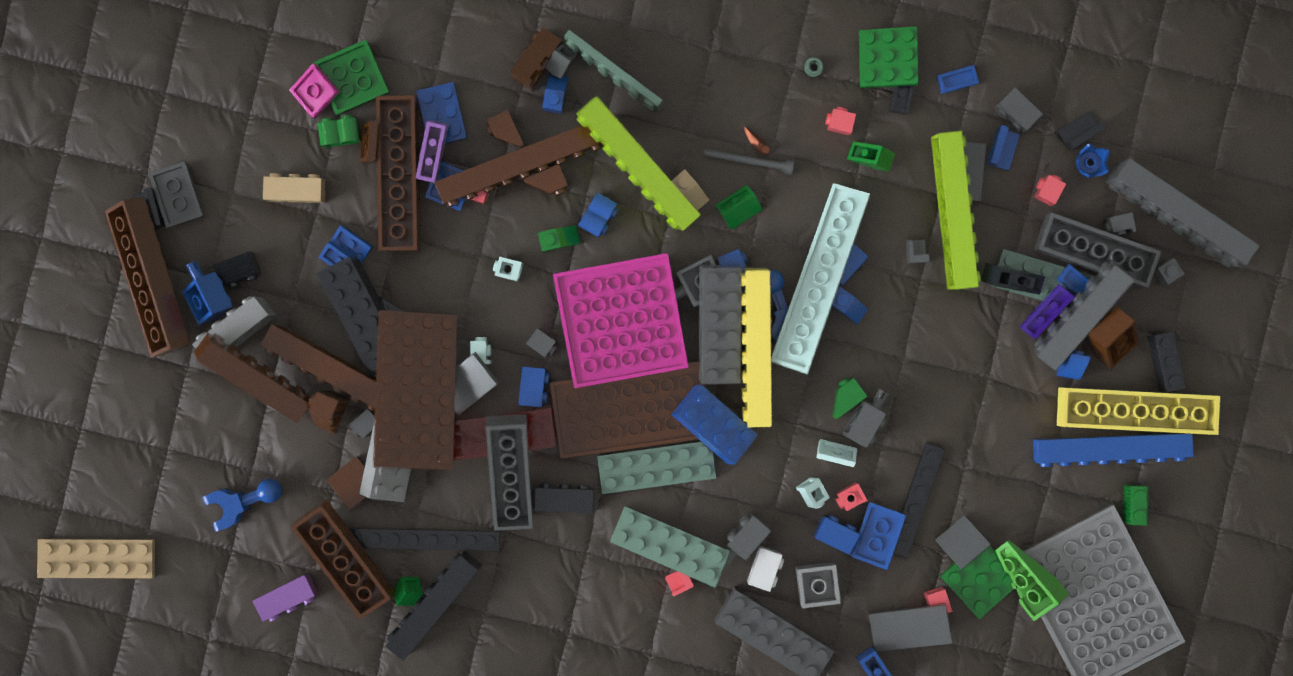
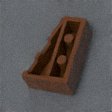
M544 28L536 31L531 44L525 48L522 56L510 71L513 80L533 91L547 70L545 67L554 50L563 44L562 39Z
M330 390L318 391L316 394H313L309 400V405H311L309 412L314 425L336 434L350 399Z

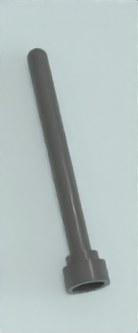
M709 149L703 150V156L780 169L781 172L787 175H792L794 160L790 159L779 162Z

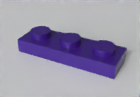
M1059 283L1020 325V328L1036 340L1075 296Z

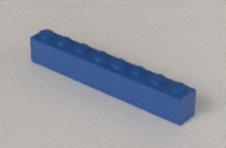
M1191 433L1033 439L1034 462L1039 463L1040 467H1051L1052 463H1059V466H1071V462H1078L1079 465H1091L1090 461H1098V464H1110V460H1117V463H1129V460L1136 459L1137 463L1148 462V459H1155V462H1166L1167 458H1174V461H1186V457H1193V438Z

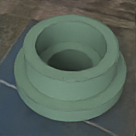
M810 58L804 65V70L810 77L819 76L824 68L822 61L818 58ZM811 65H816V66H817V70H816V71H812V70L810 69V66H811Z

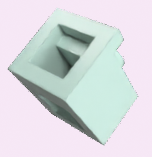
M499 257V260H495L493 271L495 276L519 282L524 263ZM506 266L511 267L509 273H506L504 270Z
M475 337V341H470L471 355L476 352L485 364H492V360H488V356H491V345H488L487 337Z
M810 477L796 487L807 506L817 509L822 507L825 501L830 498L819 478Z

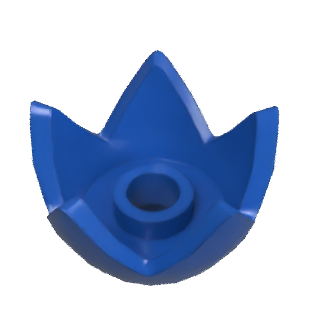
M1089 143L1077 155V169L1088 178L1108 173L1109 168L1106 161L1110 151L1103 148H1095L1094 145ZM1088 159L1093 161L1092 166L1088 165Z

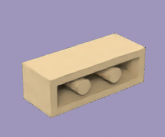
M270 173V177H263V200L268 202L325 203V180L320 178V175L309 174L308 178H301L300 174H289V177H282V174Z

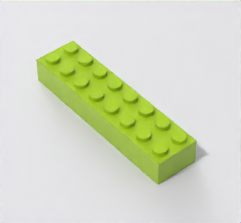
M594 97L576 113L578 115L577 121L583 127H588L592 131L589 133L596 142H601L604 145L602 149L609 157H615L617 160L615 164L622 171H627L630 174L629 180L635 186H640L643 189L641 191L643 196L655 203L653 207L659 214L667 216L668 219L666 221L673 229L684 231L700 216L698 211L598 97Z
M962 131L938 133L931 137L947 289L978 287L981 277L980 272L976 268L979 258L978 253L974 249V244H976V234L972 231L974 215L970 212L972 195L968 194L970 176L966 174V166H968V157L964 155L966 138L965 135H962Z

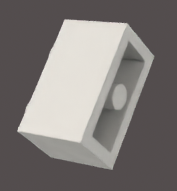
M759 545L747 580L748 585L769 592L772 587L775 588L778 577H776L777 570H781L784 563L782 554Z

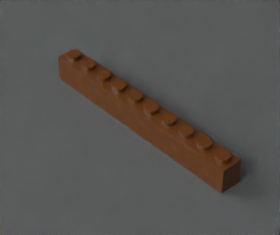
M581 125L434 183L443 205L453 207L458 205L459 200L464 198L466 200L476 198L478 192L484 190V193H489L495 190V186L500 184L507 186L513 183V179L518 177L520 179L531 176V172L536 170L541 172L548 169L549 165L554 163L561 165L567 162V158L572 156L579 158L585 155V151L591 149L593 152L603 148V144L596 142L589 134L592 131L588 127Z

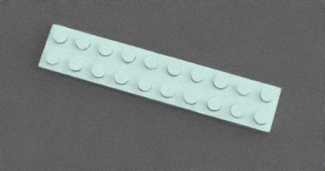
M833 183L771 357V363L805 374L809 373L866 210L870 193Z

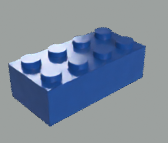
M694 385L671 414L727 464L735 465L758 436L754 430L748 427L745 422L703 385Z

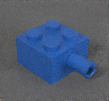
M197 261L194 264L192 262L186 265L193 281L182 293L198 326L220 318L233 307L231 298L226 294L222 280L217 276L216 272L204 276Z

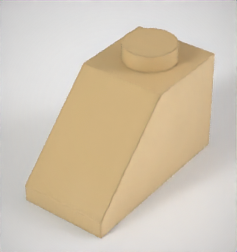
M685 169L671 181L697 211L709 201L706 194Z

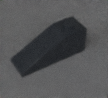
M985 263L981 281L996 287L1040 295L1045 276Z

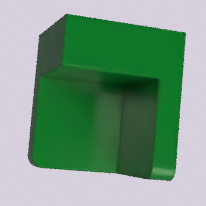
M401 577L393 588L395 590L394 597L397 606H414L423 594L419 577Z

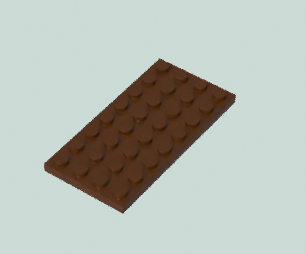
M379 311L373 468L453 470L457 315Z
M699 361L688 363L689 368L574 388L573 379L551 382L550 388L560 458L698 439L671 414L694 385H703L705 387V384H701L699 381Z

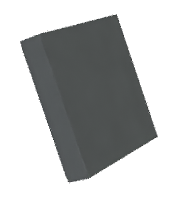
M965 516L961 517L935 540L961 570L991 545Z

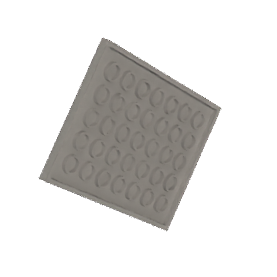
M1111 504L1023 550L1056 577L1069 593L1061 603L1042 615L1041 618L1071 676H1121L1185 642L1114 505Z

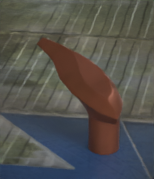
M746 126L744 130L752 146L762 154H769L770 148Z

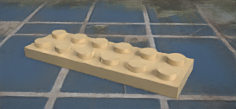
M38 539L37 578L155 577V539Z

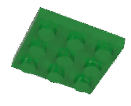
M917 26L859 30L860 88L919 85Z
M363 40L313 62L319 66L340 91L331 101L337 116L376 100V96L390 94L367 40Z
M991 546L962 570L953 563L940 575L944 582L979 620L1013 590L1011 585L1012 579L1009 573L1005 572L997 553Z

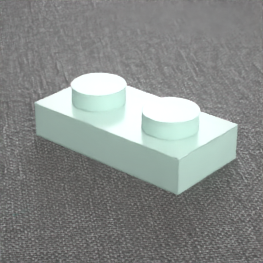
M820 439L816 458L851 467L855 466L857 448Z

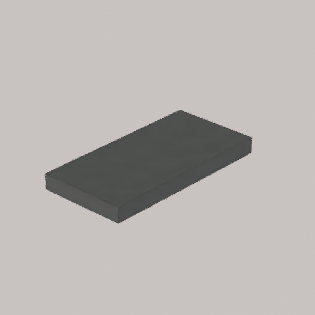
M946 604L869 613L876 652L953 643Z

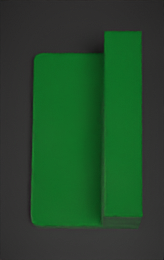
M745 185L715 205L731 230L762 210L756 195L748 185Z

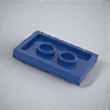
M454 82L416 91L425 128L428 120L449 124L445 144L468 139Z
M869 502L859 531L860 535L855 543L851 557L888 570L907 515Z

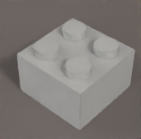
M834 562L795 566L799 601L802 608L841 604L837 569Z

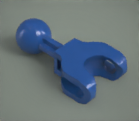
M770 269V294L777 309L773 311L774 321L771 324L770 332L776 345L790 305L787 306L781 290L784 286L783 275L777 270Z
M265 479L258 485L257 490L244 494L243 491L235 493L229 489H221L203 496L202 499L205 505L217 503L223 509L222 518L213 523V528L217 532L238 524L243 512L249 509L248 505L261 500L265 503L276 502L282 495V486L275 479Z

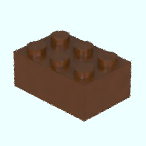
M1118 307L1113 311H1108L1103 320L1096 324L1088 333L1094 356L1111 370L1139 344L1135 321Z

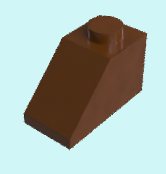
M508 110L487 119L489 125L486 128L490 136L494 135L497 140L518 148L525 147Z
M559 164L524 178L526 185L550 195L554 193L555 196L561 195L566 192L565 189L569 188Z

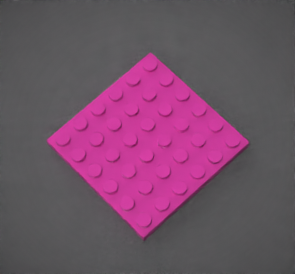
M668 253L553 274L574 388L689 368Z

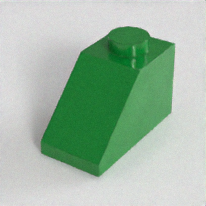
M853 141L847 160L873 169L890 172L895 153L883 146Z
M576 225L538 233L543 253L581 244Z
M846 377L838 383L839 387L835 392L832 412L834 419H838L868 397L854 378L848 379Z

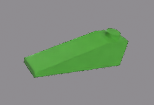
M1010 540L995 550L1005 572L1009 573L1012 579L1011 585L1013 589H1016L1019 594L1021 606L1033 621L1057 606L1069 595L1068 591L1056 577Z

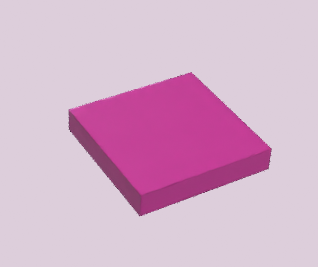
M314 63L289 90L312 118H317L340 93L319 66Z

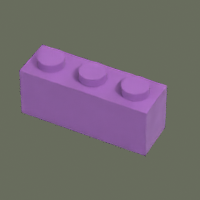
M434 120L427 121L416 179L433 183L438 180L449 124Z
M307 573L253 600V603L262 622L267 619L271 622L281 617L279 613L285 610L287 613H290L298 608V604L303 602L306 605L314 601V596L319 592L310 574Z

